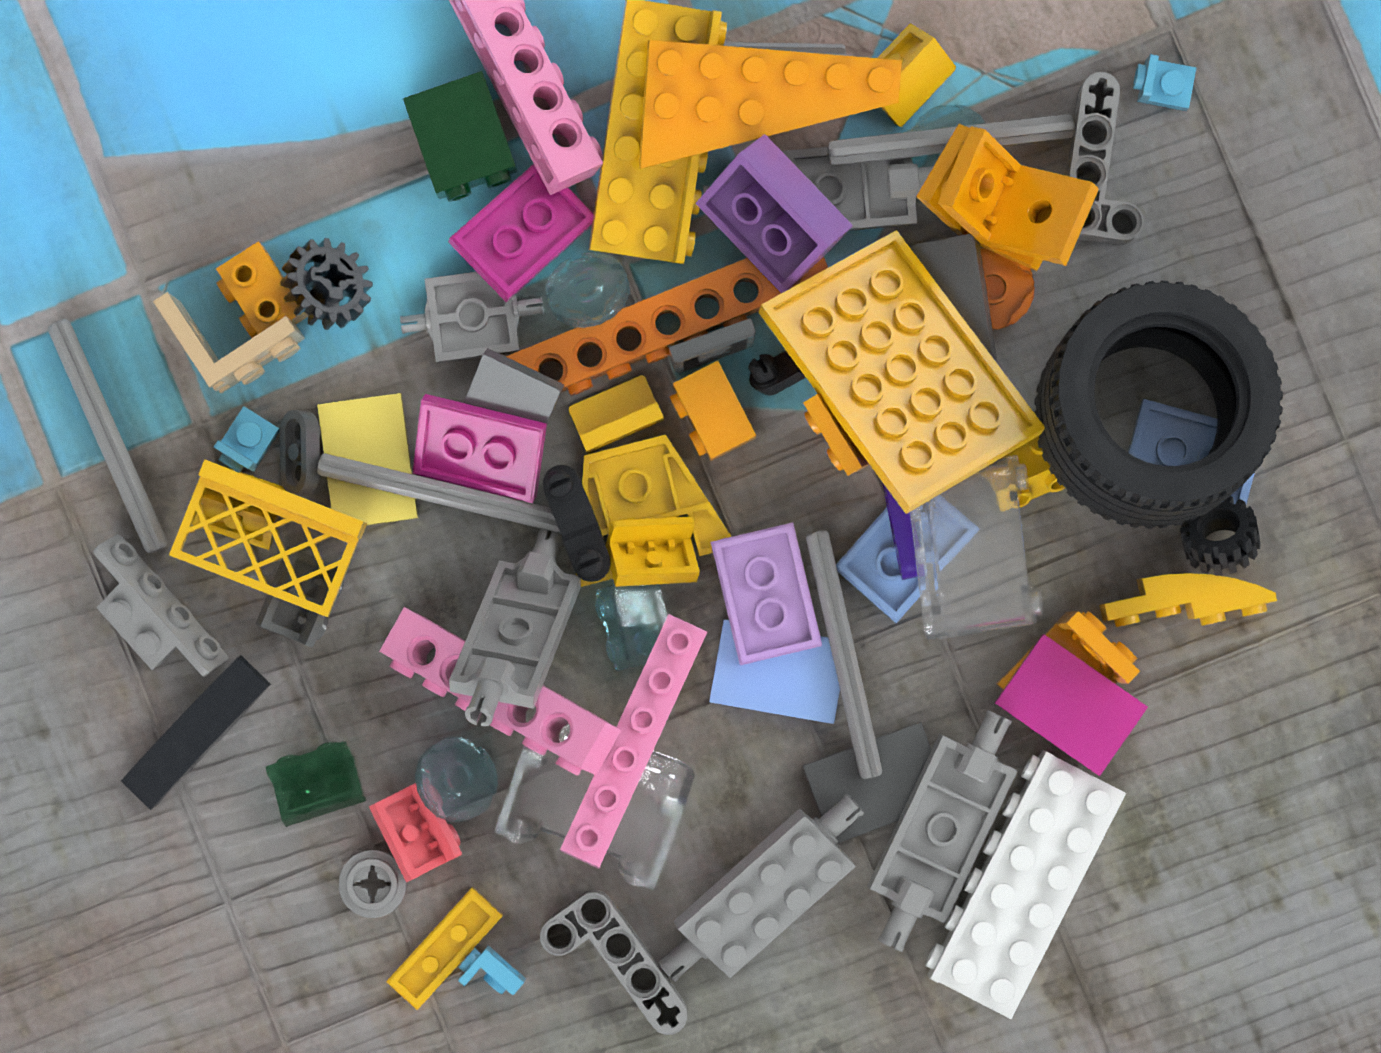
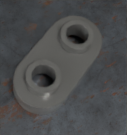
M291 410L284 415L280 425V479L285 491L292 494L307 495L312 493L321 478L317 474L320 459L319 438L321 430L316 416L310 411Z

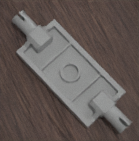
M828 147L782 151L853 225L849 231L917 224L916 196L934 166L918 167L917 164L912 163L911 157L834 166L830 164L828 158ZM703 186V193H705L710 186Z
M540 529L532 552H528L516 564L500 560L449 679L450 692L472 696L470 704L465 711L466 719L472 724L477 725L481 713H484L481 726H489L492 723L498 702L532 709L535 707L581 589L580 577L566 574L557 566L556 558L563 545L560 532L552 531L550 538L546 540L549 530Z
M987 710L973 743H968L967 746L939 734L867 885L869 889L893 900L891 904L895 906L881 936L878 938L883 944L889 947L892 945L894 949L903 952L904 945L917 918L922 919L923 915L946 923L1018 771L998 761V757L995 755L1008 726L1012 723L1011 720Z
M846 793L820 819L817 816L813 819L809 818L799 808L674 920L677 929L685 936V939L663 959L661 958L658 961L663 971L668 976L672 975L671 979L676 982L681 975L703 957L704 959L709 958L729 978L735 975L856 867L852 860L836 844L838 842L836 837L857 818L865 814L861 807Z

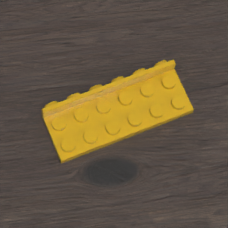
M625 0L602 155L603 164L600 168L589 250L684 264L685 256H692L695 245V232L689 231L692 214L698 215L700 208L695 203L702 196V191L696 189L698 173L705 172L708 152L639 169L648 40L724 46L727 22L721 21L722 11H706L645 0Z

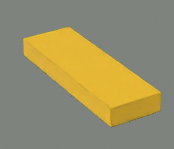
M472 887L386 982L418 1010L502 918L503 914Z

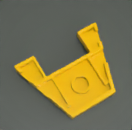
M666 434L584 455L582 485L596 516L602 537L609 534L611 524L615 520L677 517L685 514L694 519L693 535L699 556L713 553L712 541L732 537ZM611 568L606 576L599 581L588 582L581 579V587L613 579Z

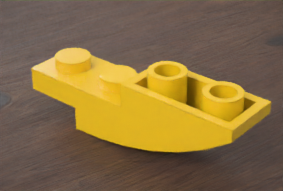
M1184 573L1136 579L1140 596L1100 604L1099 606L1102 620H1114L1115 627L1138 623L1140 622L1139 614L1154 610L1156 618L1181 613L1180 605L1185 604L1188 619L1200 618L1201 626L1226 621L1225 612L1241 609L1242 617L1267 612L1266 603L1277 601L1276 592L1236 578L1215 576L1213 574Z

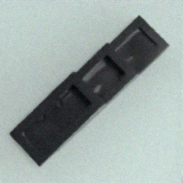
M240 655L171 725L124 776L121 782L152 810L196 766L205 754L229 732L268 689L271 683Z

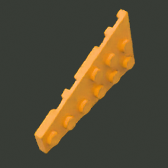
M648 40L639 169L759 139L764 134L771 136L899 103L902 60Z

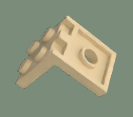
M168 292L153 301L210 388L213 387L216 391L219 390L221 394L240 381L244 385L255 381L265 373L264 365L275 358L282 362L293 356L301 349L298 343L305 339L297 325L285 316L219 360L181 301Z

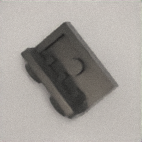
M301 551L288 556L297 578L320 569L314 556ZM283 558L271 585L275 588L292 581ZM323 560L325 566L331 564ZM338 567L327 571L331 581H333ZM323 574L300 583L306 599L323 606L329 591ZM343 580V582H342V585H341V587H340V590H339V592H338V595H337L336 599L340 596V594H341V592H342V589H343V586H344V580ZM295 586L283 590L299 597ZM267 594L255 624L312 648L316 640L321 639L324 635L328 618Z

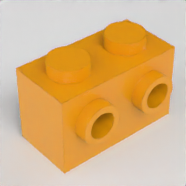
M259 241L216 268L222 278L216 284L229 303L235 300L238 302L245 313L239 317V320L251 338L285 316L295 324L309 316L305 312L296 316L294 311L298 306L295 301L285 302L284 297L290 292V288L280 285V281L284 277L265 247Z
M718 360L673 383L676 393L669 396L679 418L688 416L695 431L688 435L699 456L707 453L710 461L756 439V434Z

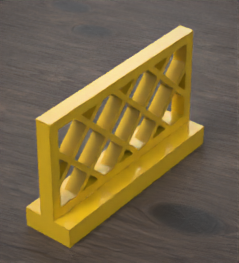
M204 459L198 474L200 478L169 555L329 617L367 523ZM206 488L222 493L229 510L206 519L200 505ZM230 497L245 503L234 508ZM252 506L262 509L269 526L246 535L237 513ZM198 513L201 522L192 526L195 516ZM270 513H273L285 519H282L274 523L270 516ZM232 516L241 538L218 547L209 525ZM292 521L301 524L308 541L286 551L276 528ZM204 527L213 550L197 557L182 551L188 534ZM309 528L324 534L313 539ZM271 531L280 554L258 563L249 540ZM330 537L347 542L341 560L325 566L316 543ZM243 543L252 566L235 572L227 568L221 552ZM311 547L320 569L297 578L288 556ZM216 555L220 566L205 559ZM283 558L292 581L275 588L267 584L261 567ZM338 567L333 581H331L327 571ZM255 570L259 581L247 577L245 574ZM323 574L329 588L323 606L307 600L300 583ZM295 586L299 597L283 590Z

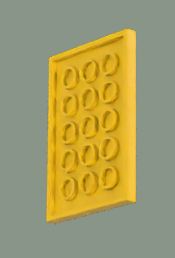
M897 230L760 306L758 312L815 391L819 393L826 406L905 514L1038 437L1045 428Z

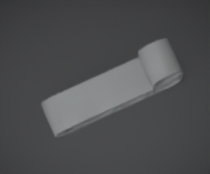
M1106 72L1091 74L1079 89L1074 115L1075 130L1070 142L1066 176L1077 178L1076 171L1080 167L1091 168L1097 176L1095 185L1099 190L1089 211L1091 223L1090 226L1082 228L1078 240L1125 245L1141 232L1144 219L1140 209L1128 202L1105 199L1120 97V85L1117 79ZM1098 85L1102 87V94L1108 96L1100 103L1098 113L1090 114L1095 108L1096 96L1089 92H1092L1095 86ZM1095 126L1101 130L1103 135L1102 143L1098 145L1087 143L1082 136L1083 128ZM1124 214L1130 218L1132 222L1131 233H1118L1112 226L1113 216Z
M589 890L583 893L544 923L540 932V942L548 953L555 956H563L590 939L657 1032L664 1035H673L685 1026L687 1006L684 999L615 903L605 892ZM598 899L604 903L606 915L601 920L591 921L584 916L582 906L587 900ZM555 924L566 925L572 933L571 941L564 946L554 945L548 937L549 928ZM617 933L626 935L631 942L630 950L624 955L612 954L607 947V940L611 935ZM640 968L651 970L656 977L655 984L647 990L638 989L632 982V974ZM665 987L668 992L662 993L661 999L668 1008H672L675 1005L679 1008L676 1011L677 1021L673 1023L669 1019L660 1021L658 1019L661 1015L659 1004L654 999L650 1005H647L645 1000L655 997L661 988Z

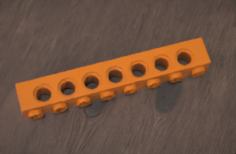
M823 257L792 287L827 269L828 266L825 258ZM745 258L506 357L539 373L542 365L548 361L560 363L563 366V375L558 382L564 384L562 392L568 390L570 396L594 387L591 381L605 374H607L609 380L621 377L633 371L630 365L644 358H646L648 364L660 361L670 356L669 347L708 334V332L722 326L727 327L747 320V316L759 312L761 304L781 293L748 258ZM741 282H750L757 288L758 296L750 303L740 302L736 299L733 292L736 285ZM702 298H712L718 303L719 312L715 317L703 319L697 315L695 305ZM670 313L679 319L680 328L676 333L664 335L657 330L656 321L663 314ZM632 329L640 334L642 339L637 349L625 351L618 346L617 338L624 330ZM587 345L597 346L602 351V359L594 367H586L578 360L580 350Z

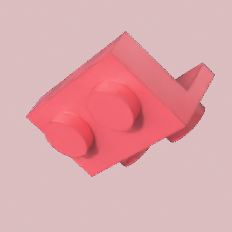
M425 779L369 806L406 882L462 855L459 848V835L451 824H447L440 810V797L437 791L432 786H429Z

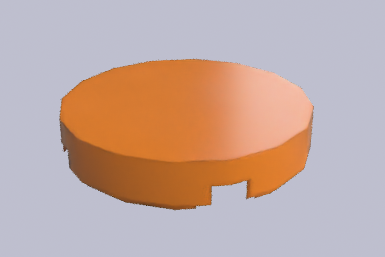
M982 248L981 256L992 329L1000 330L1014 325L1027 313L1034 299L1033 275L1030 268Z

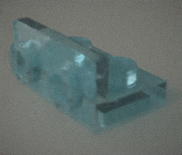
M614 584L596 590V612L599 619L604 623L607 635L606 652L610 661L614 663L615 670L620 671L646 664L667 618L660 585L615 587Z

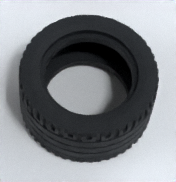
M1163 280L1158 283L1149 281L1145 285H1140L1139 283L1132 284L1128 289L1123 287L1114 294L1106 295L1102 301L1098 300L1089 310L1087 309L1072 325L1054 349L1046 363V367L1041 373V380L1036 388L1038 394L1034 398V405L1036 406L1034 413L1045 427L1037 441L1039 448H1042L1043 451L1042 457L1044 461L1049 463V470L1058 479V484L1060 486L1063 485L1068 490L1067 494L1078 500V504L1090 508V512L1101 515L1103 519L1116 520L1117 524L1120 525L1130 524L1134 528L1145 526L1147 529H1152L1155 526H1158L1160 529L1166 528L1169 525L1177 526L1181 525L1184 521L1190 522L1198 516H1203L1217 507L1240 488L1261 466L1264 461L1263 459L1272 449L1270 445L1275 442L1277 437L1276 430L1280 427L1281 423L1279 416L1283 412V407L1280 405V401L1283 399V392L1280 386L1282 381L1281 377H1278V365L1274 361L1272 350L1266 345L1265 337L1258 331L1259 328L1248 320L1249 317L1237 309V306L1229 304L1225 301V298L1213 294L1210 290H1201L1192 284L1184 285L1183 282L1173 284ZM1146 347L1170 352L1195 368L1207 383L1213 395L1217 411L1216 435L1208 455L1199 461L1186 465L1162 466L1140 460L1122 449L1104 428L1096 408L1094 387L1097 370L1101 361L1122 350Z

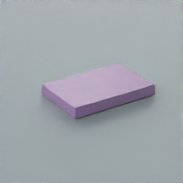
M793 522L711 542L740 665L822 646Z

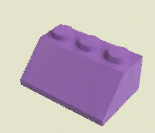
M766 134L741 151L695 203L780 293L789 290L853 227Z

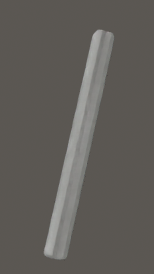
M1070 114L964 125L969 128L973 126L985 129L1002 147L1071 139L1074 136L1075 123ZM956 127L832 140L828 143V158L831 165L838 166L941 154Z
M66 319L54 322L48 327V332L145 551L148 553L156 552L167 546L168 541L71 322Z
M326 453L322 454L319 459L317 474L320 476L553 532H560L550 507Z
M825 530L809 533L806 536L807 546L859 775L862 779L877 777L882 774L883 770L829 533Z

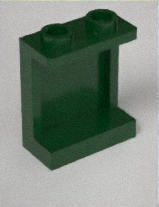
M482 71L403 98L434 190L439 199L447 197L448 202L457 201L471 195L470 188L485 183L488 188H493L512 180L510 174L516 173L517 168Z

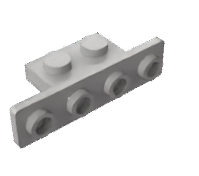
M121 535L113 536L93 550L94 555L119 582L96 608L151 670L161 665L177 648L204 677L222 666L229 659L228 655L220 648L219 643L204 630L192 616L190 610L180 603L165 586L163 580L148 567L136 553L134 547L126 542Z

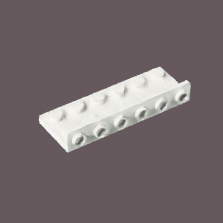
M1043 750L1039 757L1032 754L1021 775L1022 778L1026 779V782L1020 794L1018 795L1013 792L1009 797L1002 812V815L1006 816L1007 819L1001 831L993 830L984 846L983 853L987 854L988 857L981 870L974 868L969 875L963 889L969 894L961 908L955 905L944 926V928L950 931L943 945L936 943L933 946L925 963V966L930 968L927 975L931 980L937 983L940 982L1009 1019H1012L1126 795L1125 792Z

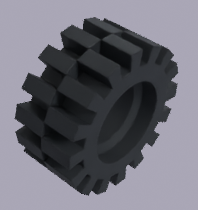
M1229 496L1207 514L1198 516L1190 522L1184 521L1181 524L1180 533L1186 559H1190V564L1195 569L1200 565L1202 573L1208 574L1210 569L1214 568L1215 576H1222V569L1228 568L1229 573L1233 574L1237 572L1236 565L1240 564L1244 569L1250 565L1248 557L1255 560L1258 555L1257 549H1260L1261 542L1257 519L1251 506L1246 508L1245 501L1241 499L1234 504L1233 497ZM1220 530L1235 532L1231 537L1220 541L1205 539L1211 533Z

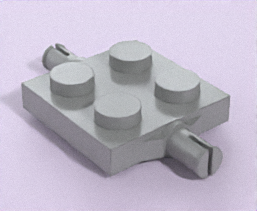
M477 272L425 279L427 294L425 313L400 316L401 324H409L401 325L403 334L427 330L433 340L436 363L482 357L487 348L499 354L520 351L517 333L519 317L543 315L544 307L538 306L543 305L542 296L539 298L517 300L514 295L506 303Z

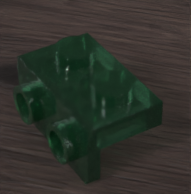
M346 741L326 742L318 746L314 751L299 756L286 755L279 758L276 763L265 767L267 776L274 787L282 822L286 827L367 801L355 756Z

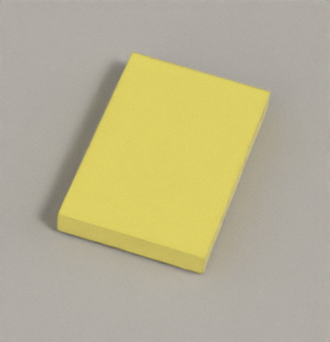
M401 393L317 404L324 454L412 474ZM327 477L331 509L366 522L367 525L418 519L416 498Z

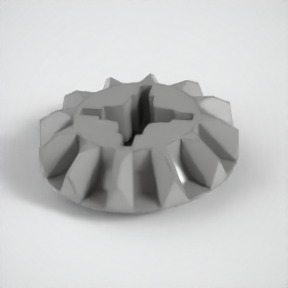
M378 850L363 851L354 855L346 862L339 877V892L345 905L354 913L367 918L382 917L395 910L402 902L407 882L394 857L389 853ZM372 865L375 866L378 879L391 882V885H386L377 890L374 902H372L369 888L355 885V882H361L369 878Z

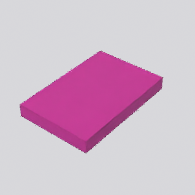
M533 164L449 238L448 243L507 303L592 226L594 214L569 188L550 195Z
M425 394L421 399L412 474L533 503L538 492L547 423Z
M1045 634L1041 635L994 702L1098 776L1105 770L1148 708V706Z

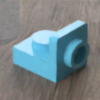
M1150 54L1145 60L1144 65L1138 64L1136 68L1133 89L1139 90L1137 102L1187 111L1190 105L1196 67L1159 61V56Z
M243 406L221 441L217 440L214 445L215 449L222 452L218 460L238 473L241 472L243 467L254 472L279 434L280 428Z
M489 945L482 953L474 948L458 967L464 972L458 980L463 986L482 968L487 973L483 979L500 994L507 990L510 994L514 995L526 980L521 973Z

